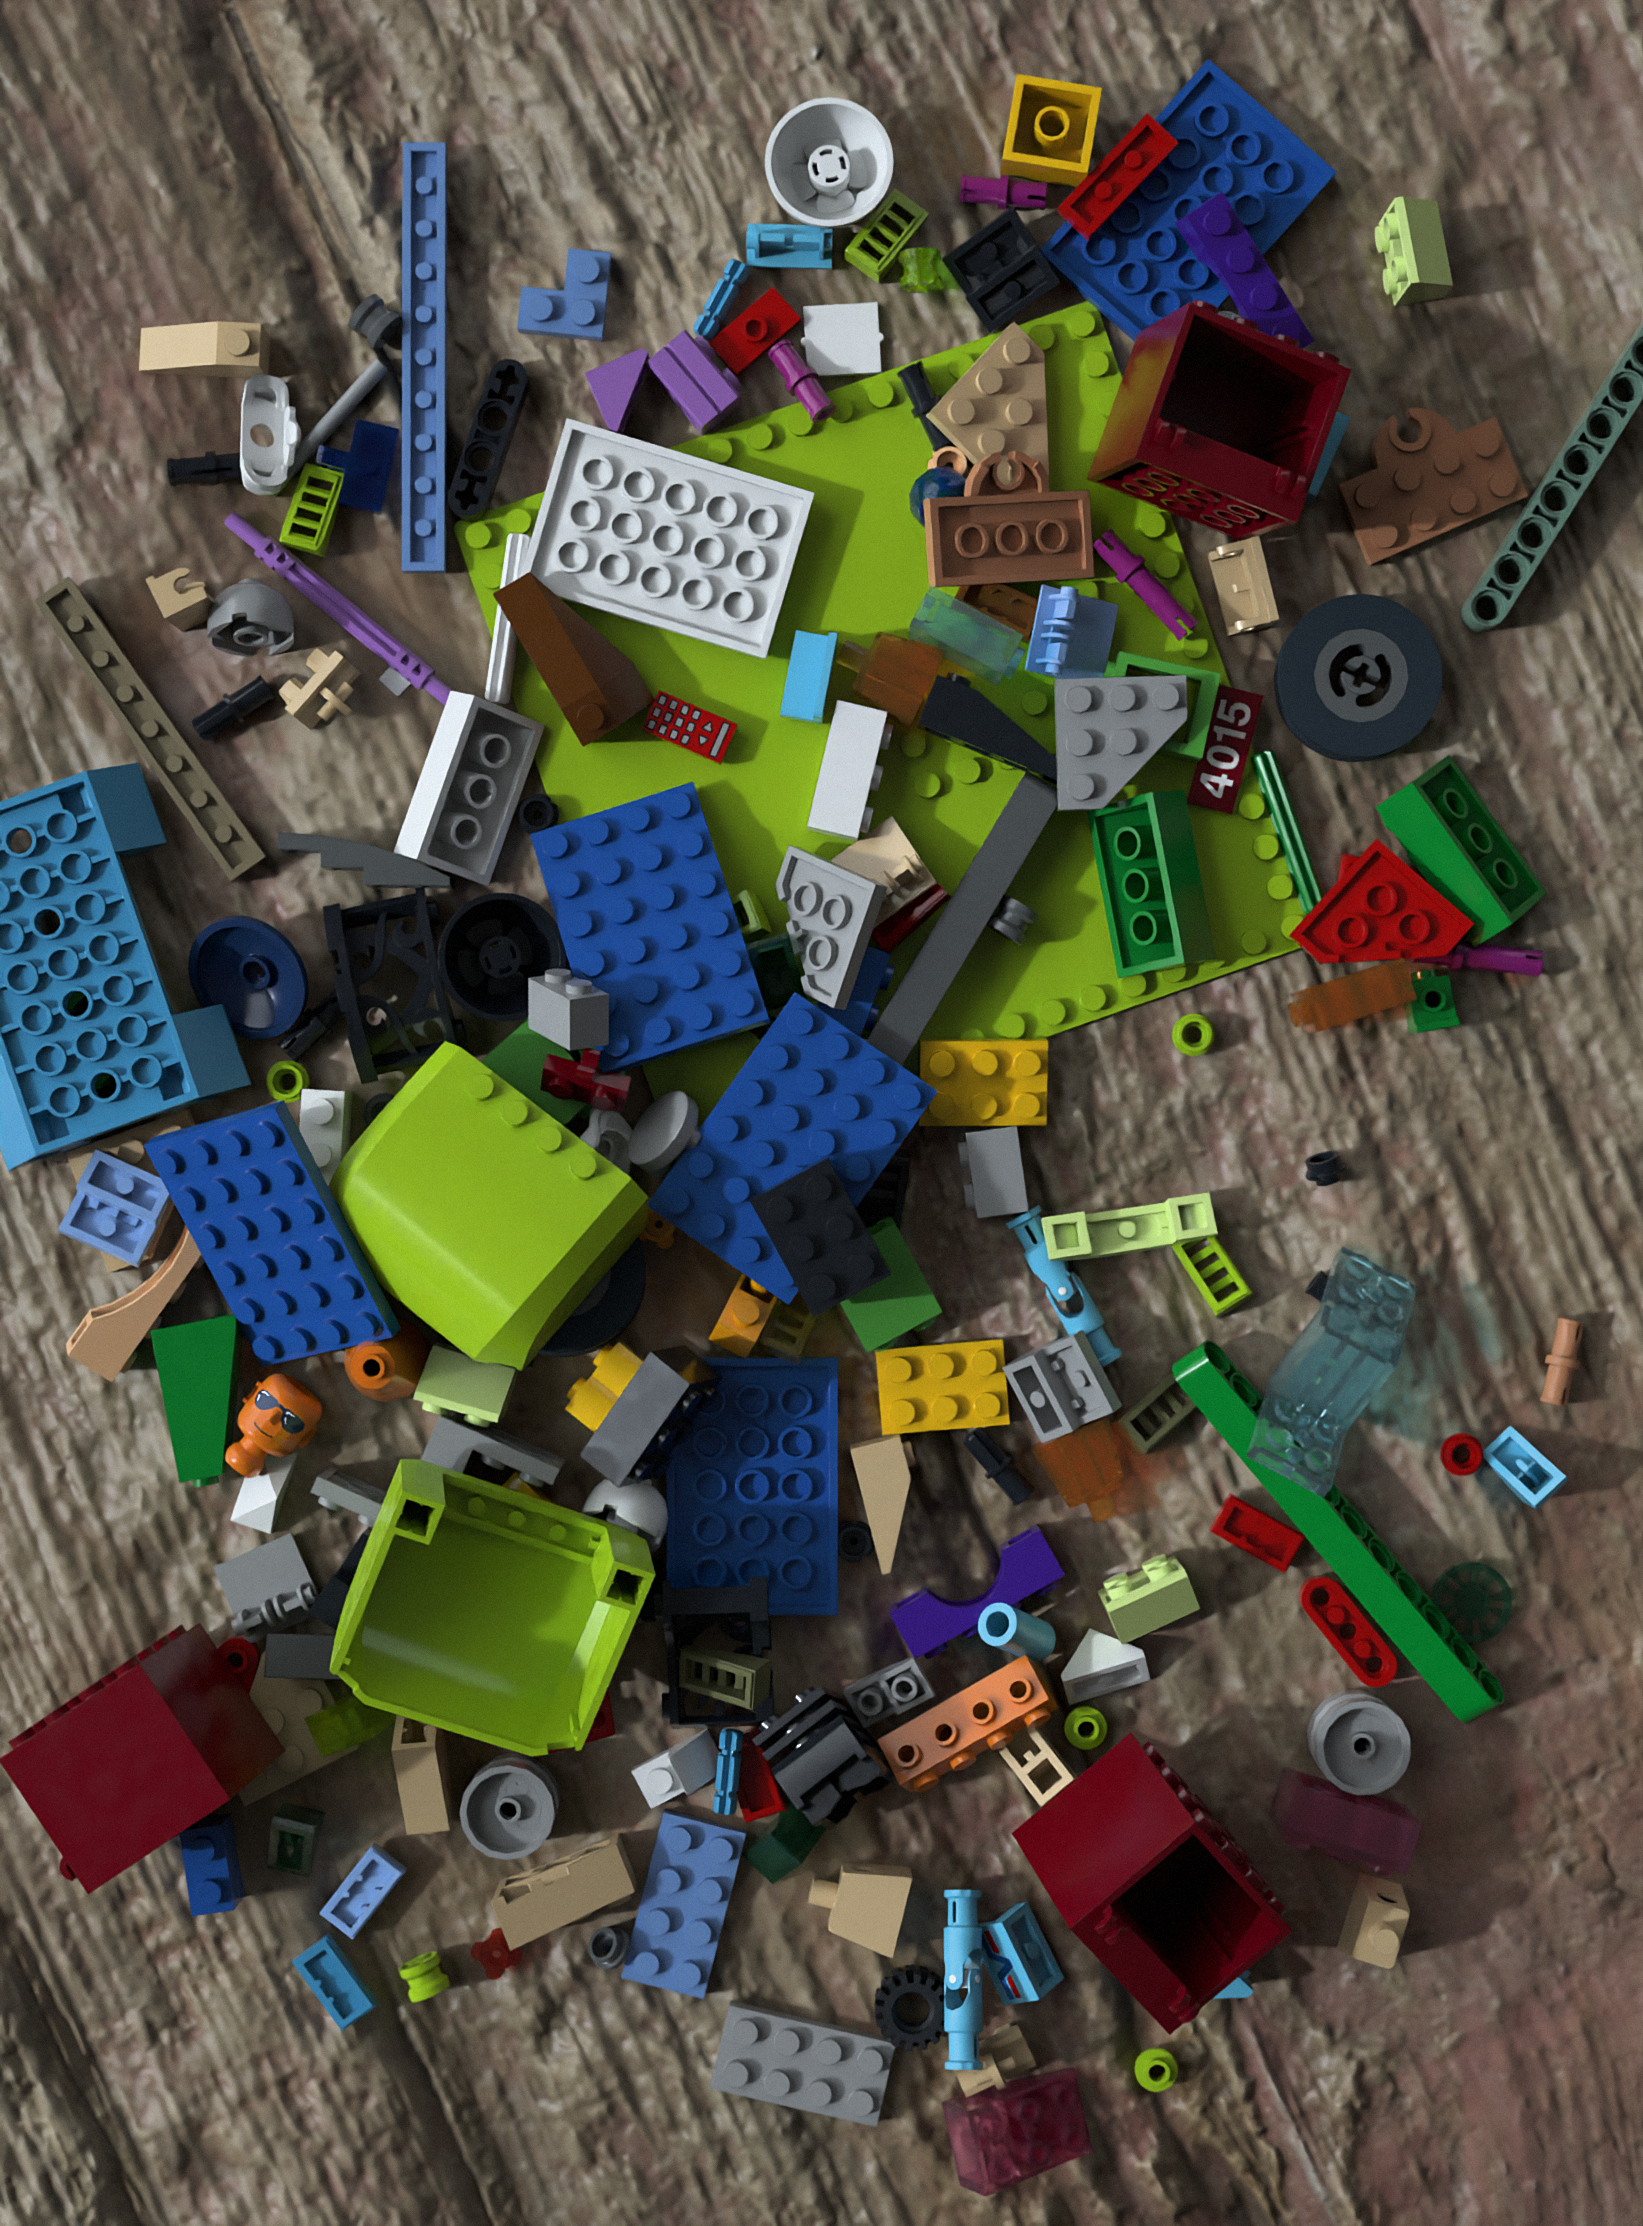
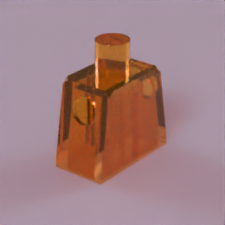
M878 632L870 649L846 639L836 663L858 673L852 686V692L875 709L887 711L888 718L904 729L910 730L941 664L945 650Z
M1107 1416L1085 1423L1073 1432L1045 1443L1039 1441L1030 1445L1033 1454L1069 1508H1074L1086 1502L1095 1523L1105 1521L1118 1514L1109 1492L1123 1486L1125 1480Z

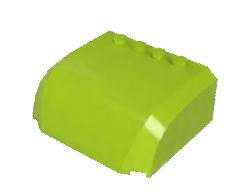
M447 1041L436 1050L362 1133L344 1156L328 1185L380 1287L474 1361L487 1364L491 1362L516 1367L520 1371L526 1368L642 1233L648 1223L649 1197L631 1177L462 1047Z
M400 1459L344 1603L334 1640L330 1672L333 1675L337 1674L353 1689V1694L365 1705L531 1757L548 1755L549 1750L575 1747V1751L582 1750L656 1575L647 1541L625 1527L424 1460Z

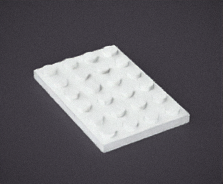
M567 418L520 577L531 572L560 599L766 660L815 493Z

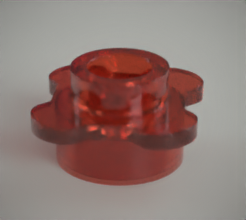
M502 1928L493 1929L483 1942L474 1943L471 1949L472 1957L482 1963L485 1968L486 1977L492 1980L499 1979L506 1968L511 1965L517 1966L522 1959V1952L519 1948L510 1951ZM498 1950L500 1951L501 1955L499 1957H494L493 1951Z

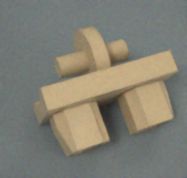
M317 647L307 658L306 665L315 672L310 680L303 685L294 677L289 679L279 690V694L287 704L285 709L309 730H312L321 718L327 722L337 709L346 717L352 712L343 702L354 691L350 685L361 673L336 650L331 653L321 647Z
M1008 2023L995 2029L993 2036L979 2042V2061L983 2062V2070H954L967 2098L993 2085H996L1000 2091L1007 2087L1006 2079L1037 2065L1019 2025L1012 2026Z

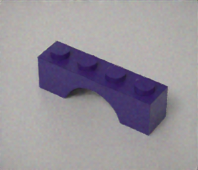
M1223 191L1209 198L1175 222L1197 260L1208 266L1227 289L1241 318L1257 323L1259 325L1258 331L1272 337L1275 334H1281L1296 339L1300 343L1299 348L1301 349L1314 341Z
M1037 1524L1000 1545L1001 1565L998 1575L993 1584L981 1595L969 1600L955 1601L942 1598L927 1587H924L889 1607L890 1616L913 1657L918 1658L924 1655L926 1659H930L947 1649L948 1645L946 1642L961 1634L963 1638H967L979 1632L978 1621L980 1615L986 1607L993 1603H1005L1019 1609L1023 1605L1021 1602L1023 1598L1036 1592L1037 1596H1042L1060 1585L1058 1579L1065 1574Z

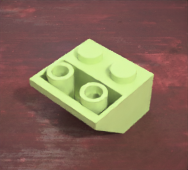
M1405 196L1394 198L1378 223L1379 226L1375 227L1376 247L1379 253L1384 252L1387 268L1383 269L1385 292L1387 295L1392 294L1394 307L1444 298L1453 287L1438 203L1437 201Z
M438 1342L432 1346L413 1399L423 1402L422 1409L447 1415L448 1411L453 1410L465 1414L464 1421L489 1427L490 1423H498L506 1415L519 1370L516 1367L493 1362L487 1364L474 1361L459 1348Z
M1165 1554L1153 1557L1142 1564L1144 1570L1129 1577L1126 1572L1114 1575L1103 1582L1105 1588L1097 1591L1122 1645L1200 1609L1185 1569L1174 1556L1168 1559Z

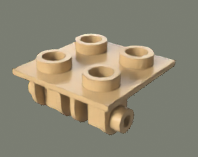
M893 816L830 860L887 886L874 928L937 884Z

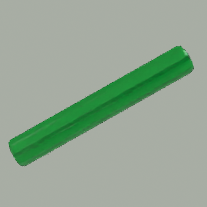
M1266 750L1251 757V763L1302 910L1305 914H1309L1324 897V893L1276 754L1273 750Z

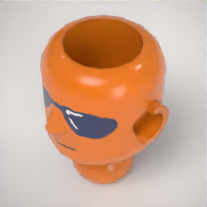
M274 1373L269 1375L262 1383L258 1381L250 1394L242 1400L245 1405L238 1415V1426L244 1436L240 1441L234 1442L228 1447L225 1461L241 1475L247 1478L256 1477L262 1471L264 1459L268 1454L275 1457H287L296 1451L298 1447L303 1449L318 1432L315 1426L321 1418L322 1404L311 1391L286 1374Z

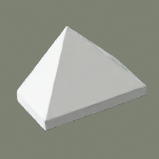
M294 1451L287 1457H275L268 1454L264 1459V1467L260 1474L253 1478H244L230 1521L271 1534L299 1452Z
M1093 1629L1088 1630L1061 1674L1069 1705L1151 1680L1142 1649L1127 1643L1122 1645L1120 1640Z

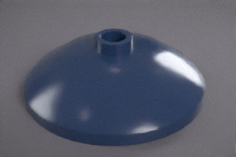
M230 916L213 922L195 939L188 963L189 978L194 994L202 1008L224 1004L234 1034L250 1039L272 1038L284 1033L299 1020L308 1000L307 972L299 953L280 931L256 918Z

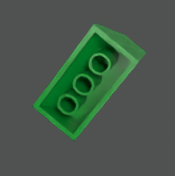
M1450 755L1444 757L1375 807L1382 816V821L1386 828L1394 833L1406 850L1410 862L1418 867L1425 879L1436 891L1474 923L1464 935L1474 947L1512 925L1547 894L1544 887Z
M1185 790L1149 792L1108 804L1102 810H1088L1087 816L1118 978L1180 968L1216 959Z

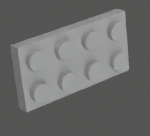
M730 2001L710 2089L877 2127L895 2047L891 2045L889 2037L885 2040L882 2035Z

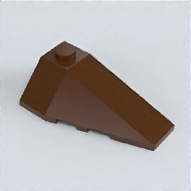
M531 572L493 593V596L583 747L618 727L655 700L634 663Z

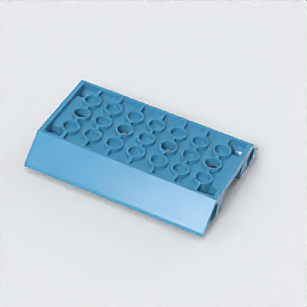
M140 763L84 771L0 802V1149L8 1171L91 1142L90 1138L157 1114H172L252 1085L224 1004L174 1014L120 858V855L130 858L168 844ZM20 830H27L32 837L31 847L26 852L18 854L12 848V837ZM48 911H55L60 918V926L55 933L45 935L39 926L40 918ZM82 992L88 999V1008L81 1016L74 1017L68 1011L67 1002L71 995ZM109 1073L115 1078L117 1087L111 1097L104 1099L97 1094L95 1084L101 1075Z

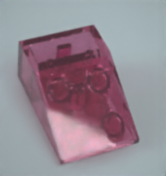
M1069 2067L1006 2081L1007 2087L1000 2091L996 2085H993L967 2098L965 2093L942 2102L960 2186L987 2197L1093 2151L1075 2068Z

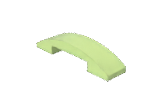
M1209 1192L1169 1198L1165 1203L1085 1214L1083 1211L1043 1217L1041 1219L1049 1261L1081 1260L1136 1253L1201 1240L1218 1234Z

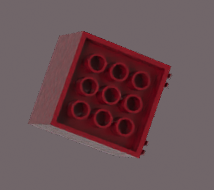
M1196 300L1193 303H1187L1138 333L1087 480L1240 541L1298 523L1352 369L1340 365V359L1335 355L1323 351H1315L1313 354L1299 348L1300 343L1292 337L1275 334L1272 337L1258 331L1259 325L1251 320L1240 317L1231 320L1219 315V309L1216 306Z
M198 1623L188 1631L185 1630L183 1625H180L10 1740L8 1743L13 1750L1 1757L0 1763L62 1854L63 1858L59 1863L61 1874L70 1881L78 1878L86 1892L90 1894L232 1799L286 1750L203 1626Z
M1129 1733L1018 1827L1012 1835L1069 1929L1170 2035L1183 2023L1192 2021L1203 2006L1290 1934L1292 1929L1282 1917L1287 1911L1286 1907L1271 1889L1266 1893L1264 1892L1270 1887L1253 1865L1250 1867L1253 1862L1235 1842L1236 1839L1220 1820L1217 1821L1211 1816L1213 1813L1197 1794L1194 1795L1189 1790L1187 1783L1173 1767L1170 1769L1165 1763L1166 1760L1150 1741L1142 1745L1132 1733Z

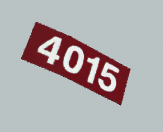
M1219 684L1203 757L1196 765L1187 799L1188 804L1228 814L1233 813L1263 695Z

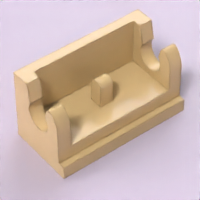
M1255 536L1250 539L1216 547V551L1209 552L1208 558L1227 636L1230 637L1274 626L1279 620V615L1260 537Z
M177 568L161 577L151 576L145 579L164 618L182 632L208 620L209 609L214 603V599L206 593L207 585L204 582H193L180 589L176 587L179 579L187 578L191 574L189 569Z

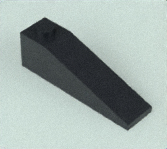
M948 672L946 678L937 674L919 718L918 729L1020 771H1028L1042 780L1057 785V762L1051 753L980 692L970 688L972 683L970 680Z

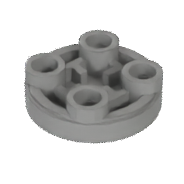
M677 1090L668 1092L654 1101L643 1113L633 1129L628 1144L630 1160L656 1177L662 1176L683 1149H693L701 1138V1134L698 1131L700 1128L696 1126L698 1121L697 1103L684 1092Z

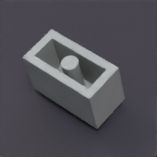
M559 968L546 970L545 976L528 978V1028L569 1051L608 1045L609 994L592 986V982L589 980L573 977L570 970Z
M1017 1126L964 1133L965 1142H958L957 1148L960 1167H968L971 1184L963 1185L966 1210L974 1209L976 1218L1029 1211Z

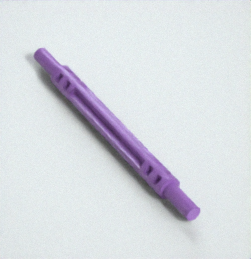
M235 511L227 517L224 525L255 550L254 555L300 591L419 691L424 688L444 706L446 705L450 691L453 690L434 675L436 671L394 638L271 535L264 536Z

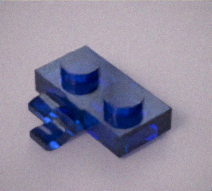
M356 419L349 452L319 445L316 463H319L318 466L337 472H345L338 499L339 506L382 515L400 435L399 429Z

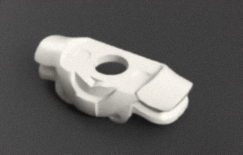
M260 373L254 374L248 379L244 387L241 403L240 468L244 487L254 494L264 496L276 494L280 491L282 483L287 478V470L294 463L296 449L300 446L301 429L295 418V407L289 406V391L285 382L278 377ZM257 426L267 428L273 435L274 443L269 447L258 446L251 438V429Z

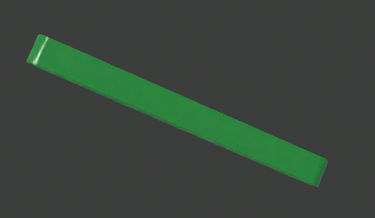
M1206 1340L1176 1361L1172 1366V1371L1180 1387L1451 1712L1461 1722L1469 1724L1504 1702L1505 1696L1496 1677L1225 1352L1213 1341Z

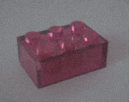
M1287 1767L1283 1768L1269 1812V1816L1277 1827V1831L1285 1836L1284 1842L1304 1850H1309L1310 1844L1326 1849L1325 1854L1345 1863H1350L1351 1858L1368 1862L1366 1866L1368 1869L1386 1876H1392L1393 1871L1407 1875L1422 1827L1420 1821L1404 1804L1376 1795L1358 1796L1340 1790L1331 1781Z

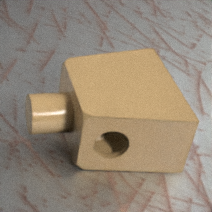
M842 1863L837 1883L813 1877L808 1903L831 1909L828 1920V1930L886 1957L893 1958L912 1882L911 1868L892 1865Z
M1359 1873L1336 1948L1337 1951L1357 1960L1390 1970L1393 1969L1410 1915V1909L1401 1884L1366 1873ZM1378 1896L1386 1897L1387 1901L1382 1900Z

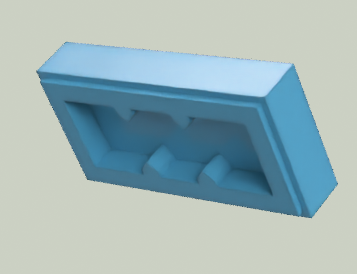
M329 1933L296 1956L292 1961L341 2031L377 2006L379 2001Z

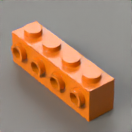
M1025 1654L878 1739V1742L899 1785L911 1793L915 1790L917 1793H921L939 1783L938 1777L952 1769L953 1771H960L971 1766L976 1761L975 1756L988 1748L996 1750L1006 1746L1013 1740V1734L1025 1727L1032 1729L1044 1724L1051 1718L1050 1713L1059 1707L1036 1663Z

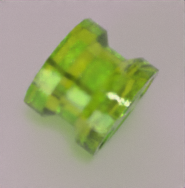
M916 247L899 252V264L903 267V276L899 279L900 290L909 293H928L942 288V277L937 273V265L941 262L940 250L930 247Z

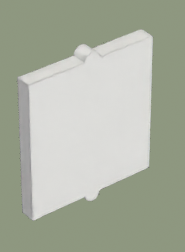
M877 302L803 306L805 337L801 339V346L806 350V365L813 367L818 373L819 378L877 375L881 373L880 343L883 342L884 336L882 333H879Z

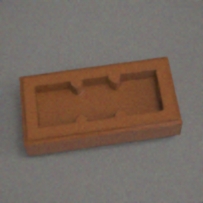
M1006 583L960 586L950 609L1028 644L1032 635L1039 599Z

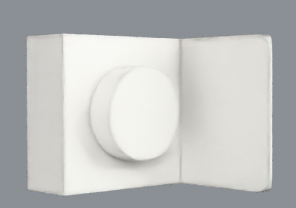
M707 1728L632 1767L631 1772L652 1809L683 1792L689 1796L716 1776L720 1751Z

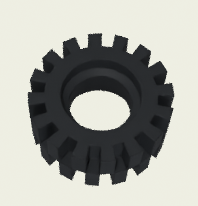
M905 1965L906 1970L900 1972L896 1968L891 1971L892 1976L890 1978L885 1976L881 1980L880 1989L877 1988L875 1993V2021L877 2027L881 2029V2035L885 2040L889 2037L891 2045L899 2048V2045L902 2044L905 2045V2051L913 2052V2046H920V2051L928 2049L927 2043L931 2041L934 2045L940 2041L941 2033L946 2034V2031H944V1983H941L940 1976L935 1972L932 1975L928 1973L926 1967L920 1966L919 1970H913V1965ZM918 1993L927 1999L930 2005L929 2012L920 2022L908 2023L898 2016L896 2005L905 1994Z

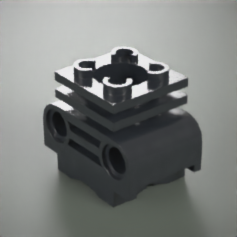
M811 1686L794 1698L793 1703L795 1706L780 1717L777 1713L765 1720L759 1726L761 1733L752 1740L757 1747L766 1750L762 1753L765 1759L776 1764L771 1768L772 1773L797 1810L803 1811L813 1826L821 1824L826 1829L832 1830L849 1816L851 1810L858 1803L854 1794L860 1791L863 1796H867L873 1792L881 1791L893 1782L896 1777L875 1739L866 1728L862 1727L859 1721L850 1718L854 1715L851 1710L840 1704L843 1702L841 1696L822 1686L817 1689Z

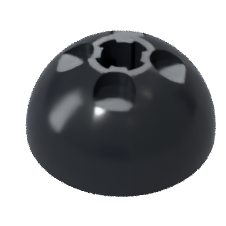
M492 893L480 896L466 903L450 918L439 942L438 967L446 990L462 1008L486 1020L507 1022L528 1017V978L545 976V971L549 969H565L566 951L557 923L542 906L521 895ZM498 942H500V945L490 948L491 946L498 944ZM484 956H487L488 963L491 965L489 969V966L486 962V958Z

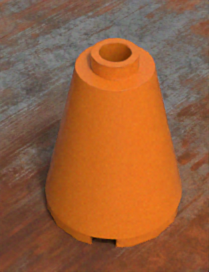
M398 1318L396 1319L401 1329L394 1337L379 1341H366L359 1345L345 1348L344 1366L348 1379L358 1392L375 1401H398L416 1391L430 1354L426 1340L414 1325ZM375 1360L380 1364V1369L376 1365Z

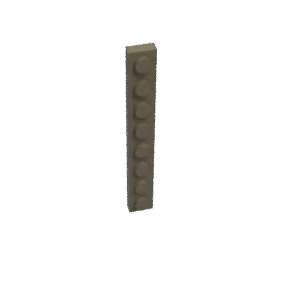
M68 576L36 598L34 602L228 879L231 882H235L267 860L268 857L75 581Z

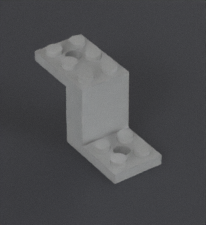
M453 1410L448 1411L447 1415H440L420 1459L467 1475L476 1453L479 1452L481 1453L480 1460L501 1470L504 1469L505 1464L521 1471L519 1477L522 1480L538 1487H543L545 1482L553 1485L567 1460L491 1425L483 1427L464 1421L465 1414ZM332 1466L317 1476L311 1489V1493L320 1496L318 1502L321 1505L338 1512H342L343 1508L360 1514L358 1520L372 1528L388 1492Z

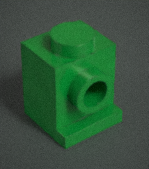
M1436 968L1411 973L1412 982L1400 984L1409 1034L1460 1025L1459 1017L1456 1016L1449 975L1438 977ZM1430 991L1437 995L1438 1004L1434 1008L1427 1006L1425 1003V996Z

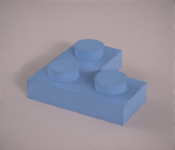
M568 248L564 291L521 286L517 324L518 333L603 342L612 262L611 253Z

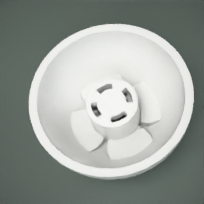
M818 98L796 106L778 122L767 143L765 171L772 194L789 215L804 224L816 228H842L865 218L884 198L893 174L892 146L882 124L864 107L841 98ZM835 178L838 179V180L835 181V182H831V183L826 182V180H834Z

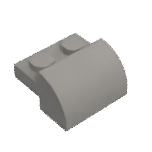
M1083 1330L1061 1339L1057 1337L1002 1368L1041 1443L1073 1432L1081 1425L1111 1414L1122 1406Z

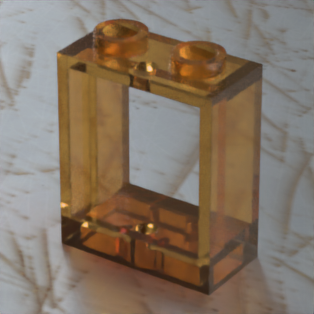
M1404 958L1291 993L1293 1002L1288 1003V1011L1294 1027H1301L1303 1034H1307L1416 1000L1417 998Z

